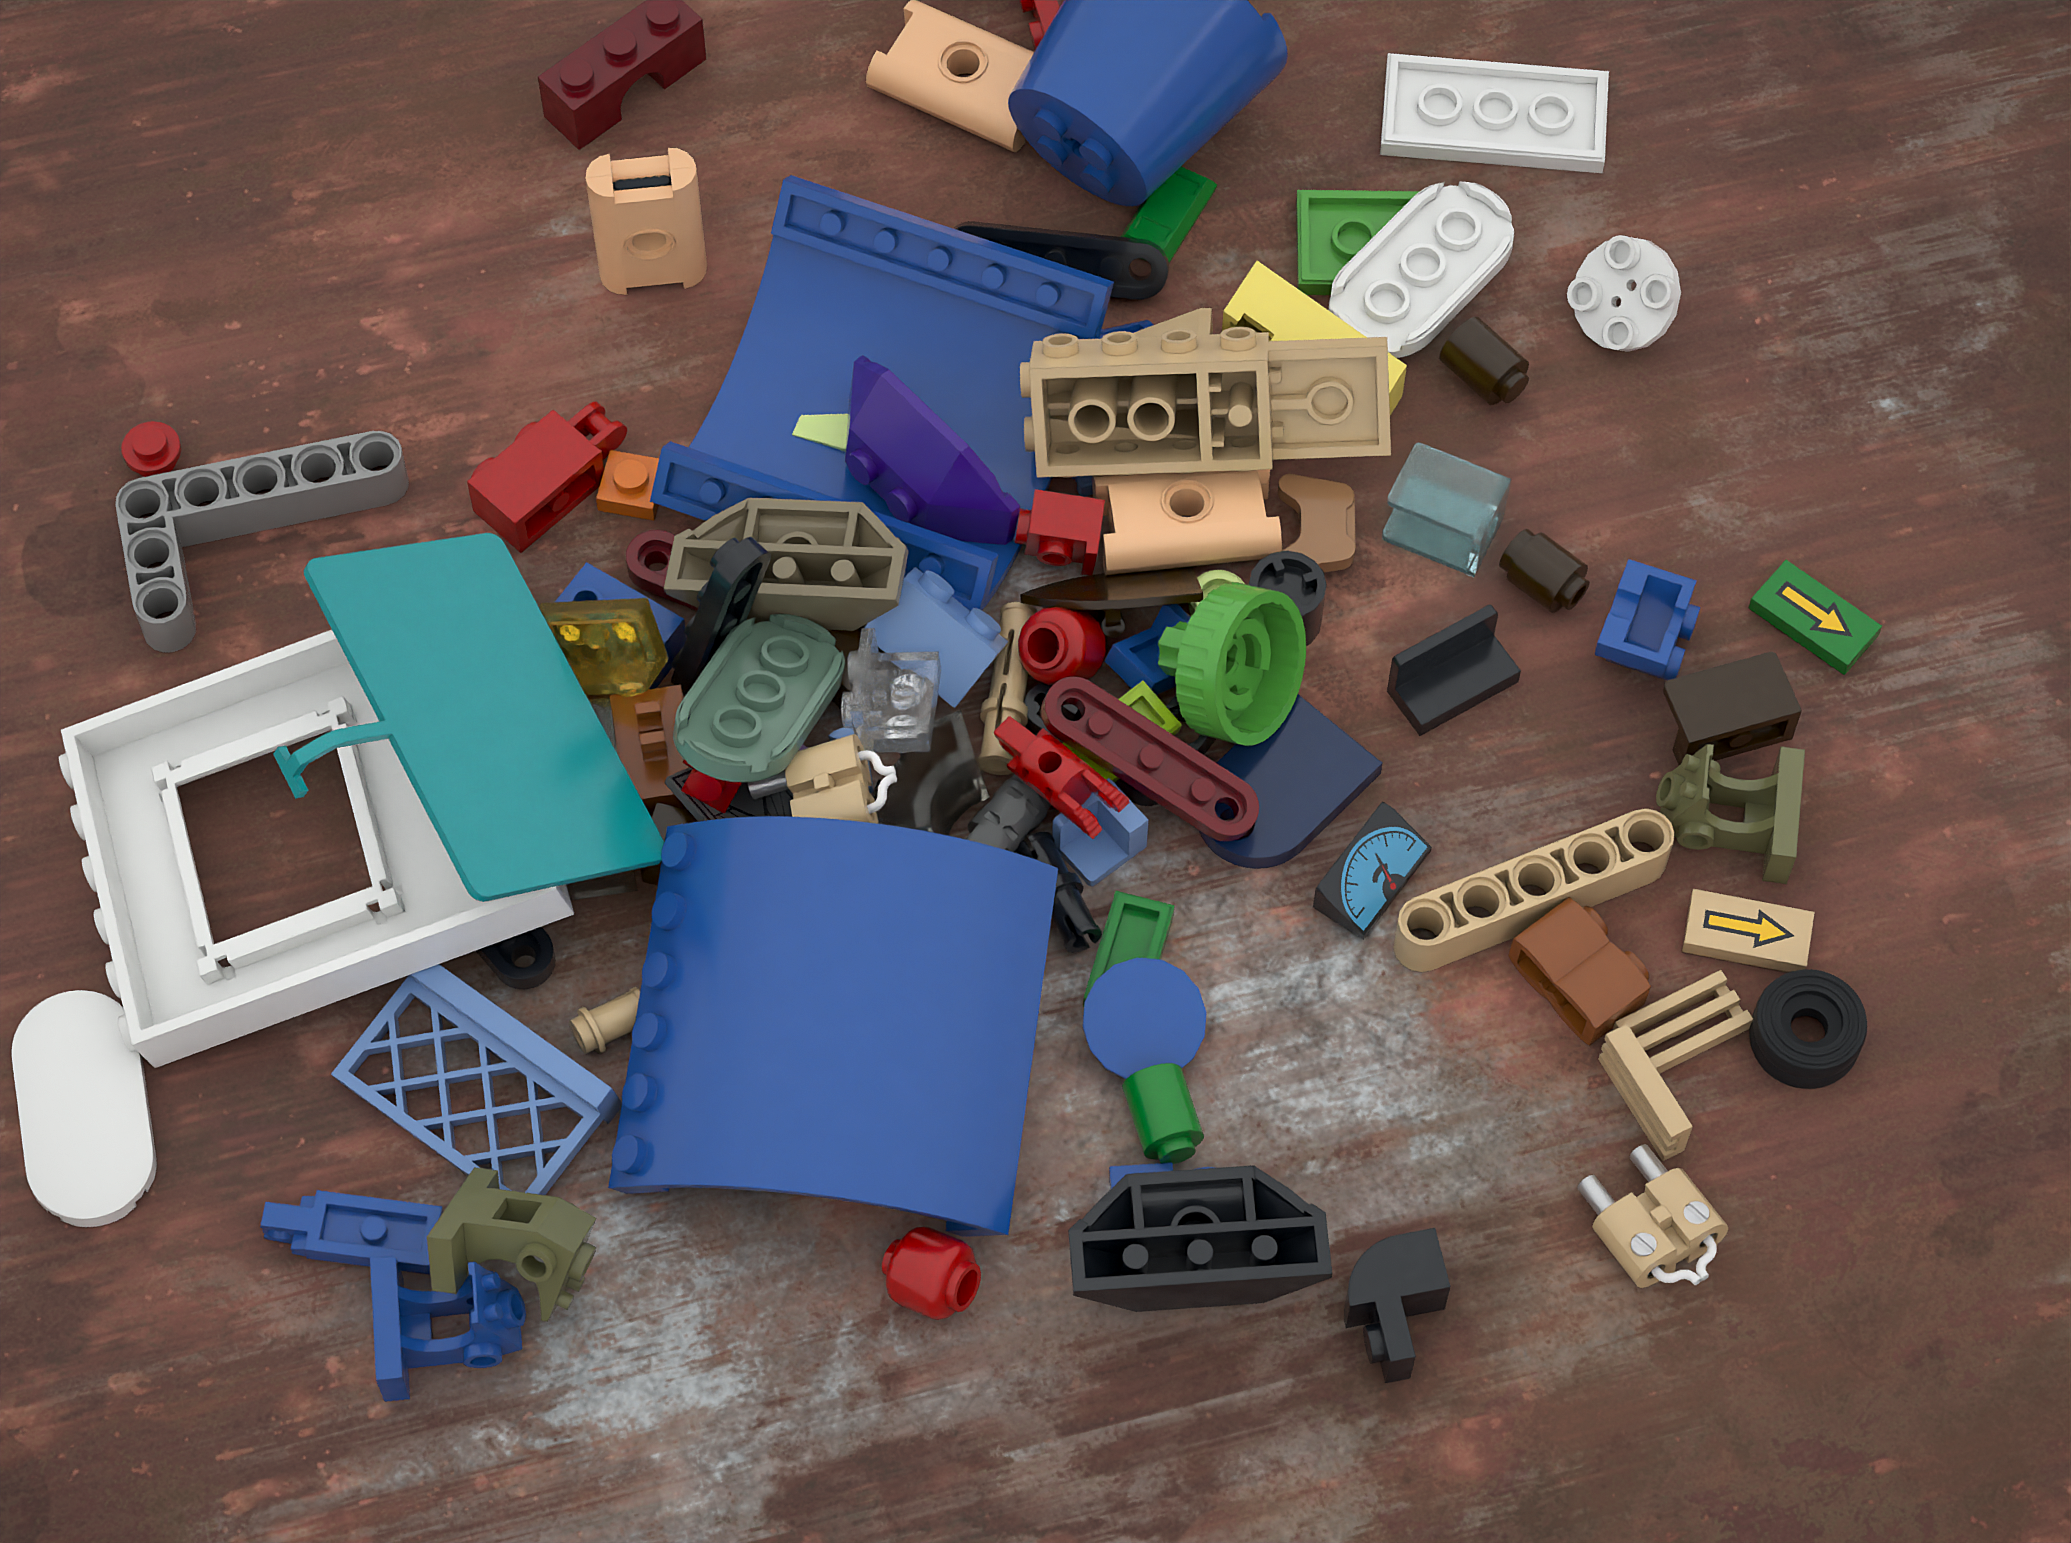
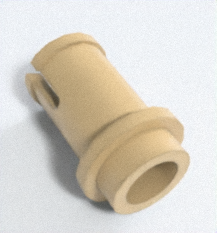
M633 987L628 992L590 1011L586 1007L578 1009V1016L569 1020V1025L576 1042L585 1054L593 1050L601 1054L606 1051L605 1044L632 1031L636 1021L640 996L639 989Z

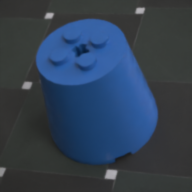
M1064 0L1008 98V107L1014 123L1025 139L1043 159L1062 175L1101 199L1122 206H1137L1142 204L1280 74L1287 63V46L1282 31L1271 13H1264L1260 16L1248 0Z

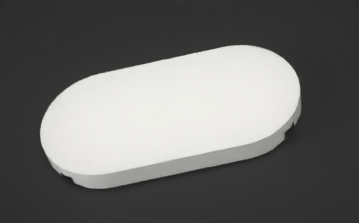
M1459 181L1458 186L1450 185L1444 187L1445 182L1430 185L1418 192L1339 271L1332 283L1329 311L1367 338L1387 337L1388 353L1396 358L1411 355L1428 345L1505 266L1511 255L1514 228L1511 223L1512 216L1506 203L1488 188L1476 183Z
M85 990L59 993L45 999L30 1010L16 1030L11 1052L25 1168L30 1188L38 1203L47 1212L49 1211L51 1214L60 1217L61 1221L78 1227H97L110 1224L125 1217L137 1206L135 1202L142 1197L145 1189L148 1192L154 1181L157 1162L142 1055L137 1050L132 1052L128 1050L118 1027V1017L125 1014L124 1009L118 1002L106 995Z

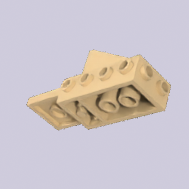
M1199 308L1134 333L1126 331L1111 332L1104 335L1102 339H1078L1072 334L1050 335L1045 337L1043 341H1033L1030 362H1021L1020 364L1022 398H1031L1032 417L1024 418L1026 452H1035L1037 478L1251 471L1272 469L1273 460L1391 456L1387 337L1269 341V332L1256 333L1255 330L1248 327H1232L1223 330L1220 334H1213L1212 308Z

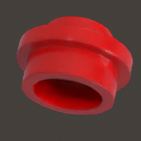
M151 421L141 423L132 428L124 437L121 449L127 466L141 476L147 477L171 472L180 457L181 443L176 431L172 427L162 422Z

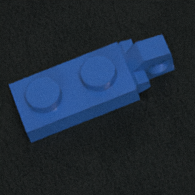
M316 1190L315 1196H302L300 1206L265 1202L260 1228H262L264 1233V1239L292 1244L291 1253L306 1256L307 1259L370 1267V1258L396 1255L401 1271L430 1274L427 1235L442 1215L443 1207Z

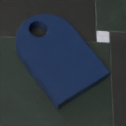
M1298 694L1288 716L1268 739L1252 746L1235 744L1216 762L1248 783L1255 791L1259 801V814L1252 826L1253 832L1246 838L1233 841H1218L1200 830L1199 833L1206 845L1216 855L1234 865L1261 869L1283 864L1298 855L1381 774L1382 762ZM1224 803L1215 805V812L1220 819L1234 818L1233 810L1229 805Z

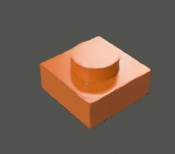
M610 450L596 496L598 511L654 521L659 504L650 502L659 458Z

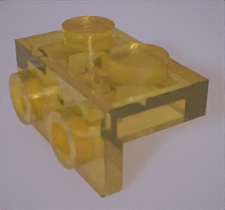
M648 598L540 603L538 606L586 696L618 694L623 697H631L646 692L669 659Z

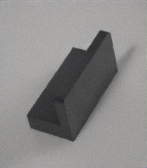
M1491 604L1392 658L1387 692L1419 736L1519 682L1521 670L1494 635L1498 613Z

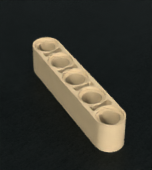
M1635 810L1414 897L1406 902L1399 912L1393 946L1396 958L1403 966L1412 971H1431L1515 938L1568 897L1582 907H1593L1648 885L1659 879L1666 869L1674 841L1672 823L1665 815L1656 810ZM1645 842L1651 845L1655 851L1642 852L1634 848L1631 843ZM1582 863L1592 864L1598 867L1601 872L1596 874L1585 873L1579 870L1576 865ZM1536 885L1544 889L1547 894L1541 896L1530 895L1524 892L1521 887ZM1473 906L1483 907L1492 915L1485 918L1474 917L1466 909ZM1424 928L1432 931L1437 937L1430 940H1422L1413 936L1410 931Z

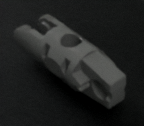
M1013 775L1010 779L1003 782L994 793L991 801L970 820L967 827L970 834L965 840L1015 853L1020 842L1036 829L1047 816V811L1051 804L1020 778Z

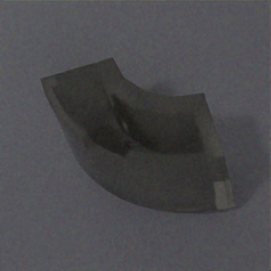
M961 710L929 724L906 741L898 750L901 757L894 764L897 782L890 784L887 788L885 804L877 811L878 824L917 829L949 836L953 824L968 808L990 798L978 756ZM879 779L872 795L875 801L878 796V786L881 782Z

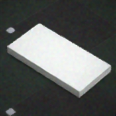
M1388 53L1380 155L1603 173L1609 71Z

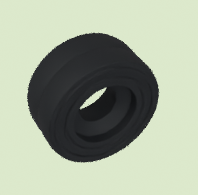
M1803 969L1786 973L1775 979L1765 988L1757 1002L1752 1016L1753 1021L1749 1028L1750 1044L1754 1056L1770 1076L1788 1086L1801 1089H1816L1835 1083L1852 1069L1865 1042L1867 1018L1859 996L1846 982L1824 971ZM1800 1016L1813 1017L1823 1025L1825 1037L1817 1042H1805L1793 1033L1791 1022Z

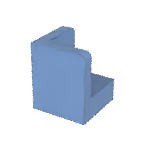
M1110 778L1107 779L1108 782L1121 791ZM1092 792L1090 797L1081 806L1088 809L1098 819V823L1103 829L1094 839L1090 838L1062 813L1054 818L1052 833L1055 840L1054 843L1063 859L1087 885L1095 886L1147 847L1149 820L1131 800L1118 813L1113 808L1106 806Z

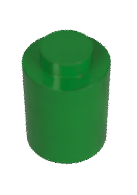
M1173 1063L1157 1064L1130 1075L1123 1082L1122 1089L1144 1156L1148 1159H1159L1160 1163L1172 1162V1164H1177L1191 1158L1196 1153L1195 1147L1203 1141L1204 1133L1181 1066Z

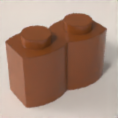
M1568 897L1513 938L1508 956L1524 979L1550 1002L1553 1009L1567 1026L1583 1042L1590 1046L1611 1030L1616 1021L1632 1014L1644 1005L1651 986L1648 982L1649 973L1643 962L1631 951L1623 952L1607 938L1608 929L1601 916L1589 906L1582 907Z

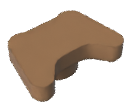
M1295 474L1283 475L1278 483V497L1298 513L1300 537L1282 551L1303 553L1313 559L1323 572L1344 570L1350 567L1354 561L1356 549L1355 495L1352 488L1340 482Z

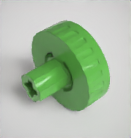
M1238 582L1222 584L1217 589H1213L1208 593L1207 597L1199 603L1188 623L1179 621L1173 627L1167 626L1158 642V665L1166 675L1175 677L1176 697L1182 717L1185 718L1186 724L1200 735L1244 746L1259 744L1268 739L1282 725L1298 695L1305 667L1306 634L1298 607L1288 595L1282 592Z

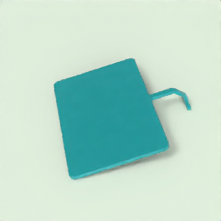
M482 533L318 557L308 562L304 568V576L379 722L330 731L296 750L292 755H290L286 746L277 747L273 755L295 799L304 797L308 792L301 773L309 763L336 748L389 739L467 892L478 901H491L661 863L664 840L511 554L500 537L492 533Z

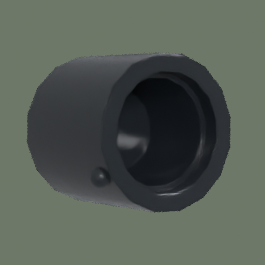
M1293 551L1271 553L1261 559L1253 568L1249 585L1282 592L1294 601L1303 619L1306 646H1308L1319 634L1322 623L1327 586L1324 572L1313 559L1303 553Z

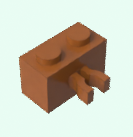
M681 685L609 695L618 756L651 818L657 802L688 810L664 783L668 776L689 768L682 763L684 759L677 751L673 740L676 712L683 700Z

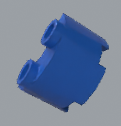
M1628 559L1610 613L1607 615L1597 642L1595 655L1605 658L1608 662L1664 680L1677 678L1686 650L1676 646L1678 637L1690 641L1701 608L1690 604L1697 580Z

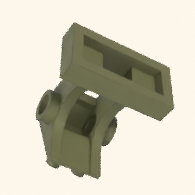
M1707 744L1694 755L1686 754L1681 765L1664 775L1656 794L1657 805L1661 807L1660 813L1665 815L1672 823L1674 837L1677 838V842L1689 849L1700 850L1709 847H1719L1765 854L1762 881L1787 884L1797 854L1805 750L1781 746L1771 776L1757 780H1742L1720 774L1721 767L1719 763L1712 760L1714 745ZM1709 803L1744 808L1743 822L1724 820L1711 814Z
M474 1167L427 1235L432 1291L457 1294L469 1276L468 1262L481 1264L486 1260L501 1259L515 1263L521 1276L528 1281L536 1283L540 1297L541 1321L548 1322L557 1306L566 1310L569 1309L574 1295L566 1292L568 1288L579 1292L585 1281L584 1275L597 1248L587 1243L597 1218L560 1197L502 1190L499 1187L498 1170ZM534 1256L539 1257L543 1262H539Z

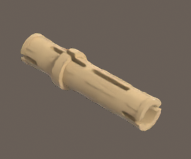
M1021 602L1007 603L1000 609L1001 632L999 634L1008 643L994 659L989 698L982 703L980 713L985 727L978 764H980L979 767L983 771L994 775L1013 773L1006 766L1013 757L1002 749L999 740L993 733L994 730L1008 716H1011L1024 727L1028 722V707L1024 703L1028 672L1024 669L1018 656V638L1022 626L1037 610L1031 605Z

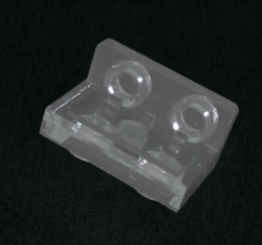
M862 628L859 650L849 652L848 677L850 687L853 688L850 692H843L841 712L844 728H853L854 734L859 737L865 751L868 750L875 753L929 752L931 750L941 676L939 651L879 653L875 628Z

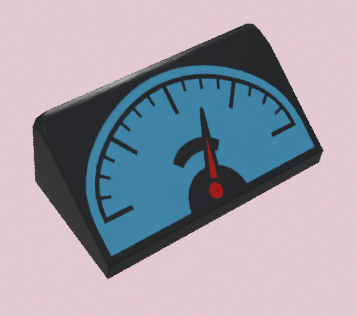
M1382 802L1316 887L1313 908L1364 940L1431 852L1432 847L1394 808Z

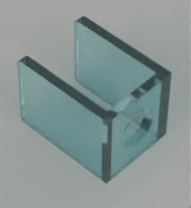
M1416 443L1388 495L1387 504L1394 508L1383 529L1382 539L1400 548L1475 577L1504 518L1511 479L1423 443Z

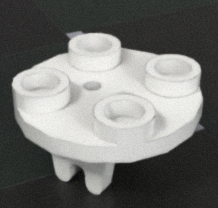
M1622 235L1612 237L1587 255L1576 273V278L1570 283L1567 291L1568 302L1574 309L1575 317L1584 333L1604 348L1625 352L1648 347L1663 336L1677 315L1681 296L1678 271L1668 254L1651 241ZM1635 281L1636 288L1632 290L1631 284ZM1618 298L1621 299V305L1619 307L1616 306V301Z

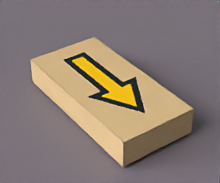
M1693 889L1689 902L1682 952L1788 973L1803 970L1807 967L1815 912Z

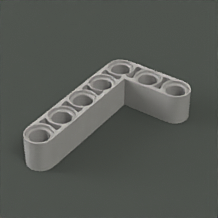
M369 431L137 478L126 483L116 496L115 506L132 604L146 643L154 650L163 653L175 652L185 648L192 641L196 633V621L182 547L386 506L397 502L405 495L409 486L406 464L398 439L384 431ZM378 466H388L380 471H371V469ZM329 477V479L324 482L313 483L315 480L319 478ZM272 489L268 493L255 495L258 491ZM205 501H214L209 505L197 507ZM147 513H155L148 518H139ZM164 562L156 568H147L153 563ZM169 611L174 612L172 615L166 618L156 619V617L161 613Z

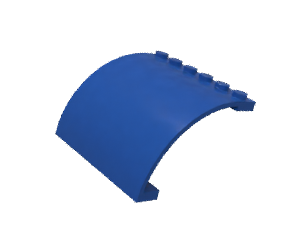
M790 175L782 183L771 230L773 239L750 317L732 364L707 417L690 446L685 447L670 441L662 447L650 502L705 521L747 498L863 502L886 525L896 538L898 537L907 547L908 557L904 577L914 567L922 573L926 570L932 571L954 589L952 597L971 611L973 608L983 610L1000 587L1023 544H1016L1015 537L1006 545L960 541L896 519L890 512L886 501L869 485H863L853 477L845 462L844 451L794 436L792 433L801 415L848 414L853 364L856 359L864 355L871 362H876L894 373L972 448L995 475L1001 490L1004 493L1008 492L1020 505V508L1031 510L1035 489L1047 491L1053 477L1037 478L1035 452H1026L1024 418L1032 417L1031 398H1022L1020 364L1021 362H1030L1033 341H1043L1045 337L1050 335L1072 334L1078 339H1099L1114 282Z
M757 816L715 819L667 826L665 842L661 852L662 861L656 898L652 908V923L646 959L642 968V984L636 1021L632 1029V1045L626 1082L622 1091V1106L616 1143L612 1152V1168L608 1188L626 1194L668 1192L669 1188H720L797 1194L868 1204L946 1220L945 1231L962 1237L1008 1235L1058 868L1030 857L970 840L917 829L851 820Z

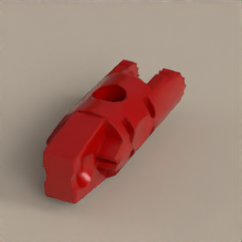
M1008 716L994 730L993 733L999 740L1002 749L1013 757L1006 765L1007 768L1090 838L1094 839L1103 830L1098 823V819L1088 809L1081 806L1090 797L1092 792L1106 806L1113 808L1118 813L1130 803V799L1044 728L1037 735H1034L1011 716Z

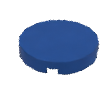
M1137 957L1113 965L1095 981L1084 1002L1083 1031L1090 1051L1106 1070L1126 1080L1135 1072L1157 1064L1173 1063L1184 1068L1194 1059L1205 1037L1207 1012L1199 988L1183 970L1162 959Z

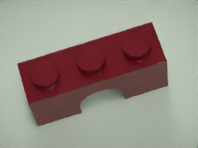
M683 0L644 1L538 76L544 117L578 150H581L622 120V100L628 89L638 79L648 74L665 90L707 60L703 19Z

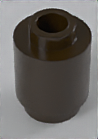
M1529 529L1521 531L1507 546L1499 562V567L1507 572L1508 581L1551 613L1557 612L1562 607H1565L1567 610L1575 607L1585 595L1590 584L1585 579L1588 565L1542 532L1535 535Z

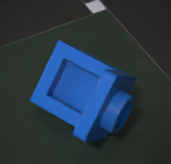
M1178 604L1163 605L1151 628L1113 644L1104 662L1131 689L1142 680L1156 695L1175 687V677L1166 675L1158 665V642L1167 626L1173 627L1179 621L1188 623L1191 617Z

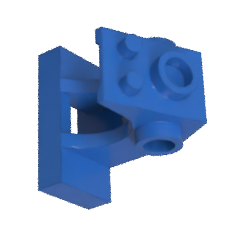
M396 1255L370 1258L376 1381L384 1402L410 1399L409 1368L464 1363L465 1366L471 1368H489L500 1364L503 1360L502 1355L522 1350L521 1326L524 1325L526 1320L525 1304L518 1289L501 1279L497 1272L487 1270L476 1262H468L469 1276L457 1294L417 1291L404 1288V1278ZM469 1314L470 1330L456 1337L433 1339L432 1317Z

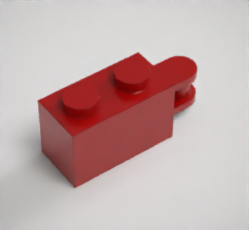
M598 402L589 403L568 421L556 411L551 410L540 421L531 422L523 427L514 442L498 456L487 458L477 466L471 478L467 481L473 511L515 549L522 553L599 488L604 472L603 460L609 455L610 450L617 449L627 435V427L618 420L611 422L605 416V408ZM589 434L593 436L590 440L586 438Z

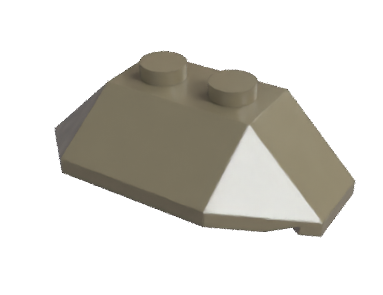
M747 498L712 516L693 531L689 528L674 536L664 585V591L667 595L698 608L700 602L697 600V595L710 579L714 570L710 565V561L717 550L732 538H736L740 542L747 537H753L771 554V560L747 620L755 617V623L769 621L770 615L789 614L811 620L828 630L854 631L899 606L908 550L898 537L896 538L863 502Z

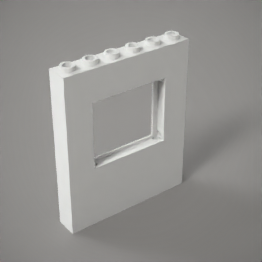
M332 629L61 729L66 753L59 756V763L67 784L75 791L77 804L70 808L71 817L79 836L86 840L89 856L82 858V866L90 887L94 892L98 893L101 907L94 910V920L102 940L107 945L109 944L113 961L106 963V973L112 990L122 1000L125 1013L118 1017L119 1031L128 1050L131 1052L137 1050L154 1068L574 915L566 884L486 902L478 901L471 897L389 739L337 748L372 887L214 944L177 787L268 754L280 746L287 747L330 730L379 722ZM378 902L381 911L373 912L368 905ZM227 958L231 966L222 967L218 961Z

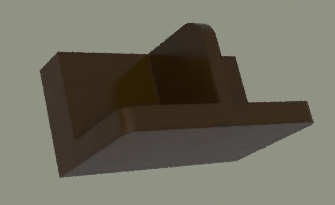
M1774 652L1763 653L1667 680L1663 688V693L1679 727L1672 749L1678 765L1682 764L1686 754L1694 755L1707 744L1714 745L1712 760L1717 761L1791 740L1802 712L1778 656Z

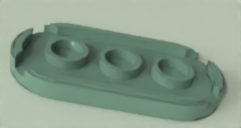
M789 614L770 615L769 621L755 623L754 617L736 625L678 706L673 740L681 757L696 770L708 776L731 782L760 781L773 777L783 771L791 763L841 685L845 658L843 651L839 652L835 647L836 639L819 624L806 618Z

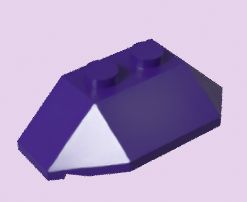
M864 355L856 359L853 364L849 394L845 462L853 477L861 484L869 485L886 501L890 512L896 519L960 541L1006 545L1011 542L1015 537L1020 511L1018 502L1008 492L1004 493L1001 490L995 475L972 448L894 373L876 362H871Z

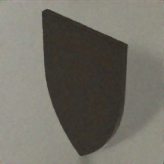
M1193 566L1105 575V573L1087 575L1054 582L1020 594V600L1023 604L1047 608L1063 607L1077 610H1099L1098 618L1104 634L1110 638L1119 637L1125 629L1120 611L1122 608L1191 603L1204 600L1203 591Z

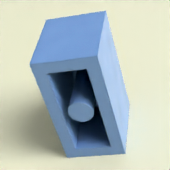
M914 567L903 579L899 606L870 621L861 634L955 708L1008 641L999 634L1001 627L991 616L978 608H973L970 611L952 597L954 589L941 576L929 570L922 573Z

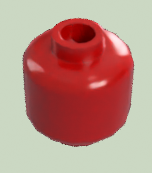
M1063 607L1044 608L1028 618L1022 626L1018 638V656L1024 669L1035 680L1048 685H1053L1066 677H1081L1084 679L1093 677L1102 666L1106 653V639L1100 623L1088 612L1077 609H1066Z
M916 1227L905 1234L901 1240H894L887 1248L882 1261V1272L886 1275V1288L889 1297L898 1305L934 1320L946 1319L955 1312H962L968 1308L977 1294L981 1281V1270L976 1264L973 1249L964 1241L930 1227Z

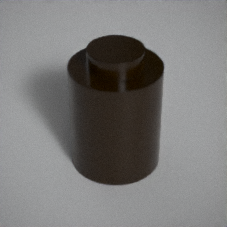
M1472 317L1462 323L1449 336L1440 351V361L1489 405H1495L1501 401L1505 403L1512 402L1528 384L1529 377L1526 373L1529 368V362L1479 317Z

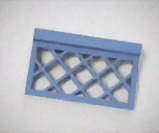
M440 964L408 975L406 980L331 1073L337 1081L467 1176L474 1167L480 1168L477 1165L491 1163L492 1170H498L500 1189L510 1190L504 1185L501 1161L535 1156L537 1177L525 1193L540 1195L547 1194L601 1122L605 1121L609 1124L622 1106V1101L610 1086ZM416 998L431 1009L433 1032L400 1037L398 1018L411 1001ZM442 1018L456 1028L443 1030ZM389 1031L390 1039L381 1041V1039ZM466 1038L476 1041L479 1045L481 1066L448 1072L445 1042ZM434 1044L437 1074L404 1079L402 1049ZM391 1051L393 1082L368 1086L354 1076L355 1072L369 1055ZM489 1052L501 1059L503 1063L491 1065ZM519 1072L526 1077L529 1101L495 1107L493 1076ZM482 1078L485 1109L452 1114L449 1084ZM439 1086L442 1116L417 1121L410 1117L407 1109L406 1091ZM538 1087L552 1097L539 1099ZM395 1093L397 1106L382 1095ZM567 1107L582 1118L567 1138L544 1142L540 1111ZM530 1113L534 1144L500 1149L497 1119ZM487 1121L490 1151L465 1156L459 1153L455 1146L453 1126ZM443 1128L445 1142L429 1130ZM556 1152L546 1164L545 1154Z

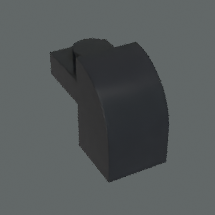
M1435 1228L1398 1234L1375 1243L1358 1259L1350 1276L1344 1306L1345 1328L1365 1325L1363 1326V1336L1368 1359L1371 1364L1380 1362L1385 1383L1411 1378L1416 1356L1406 1317L1445 1310L1450 1283Z

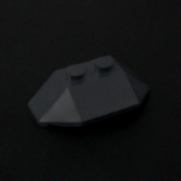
M1254 1165L1126 1174L1093 1206L1082 1220L1079 1219L1068 1230L1073 1296L1134 1312L1265 1303L1332 1278L1326 1212L1312 1203L1309 1205L1291 1189Z

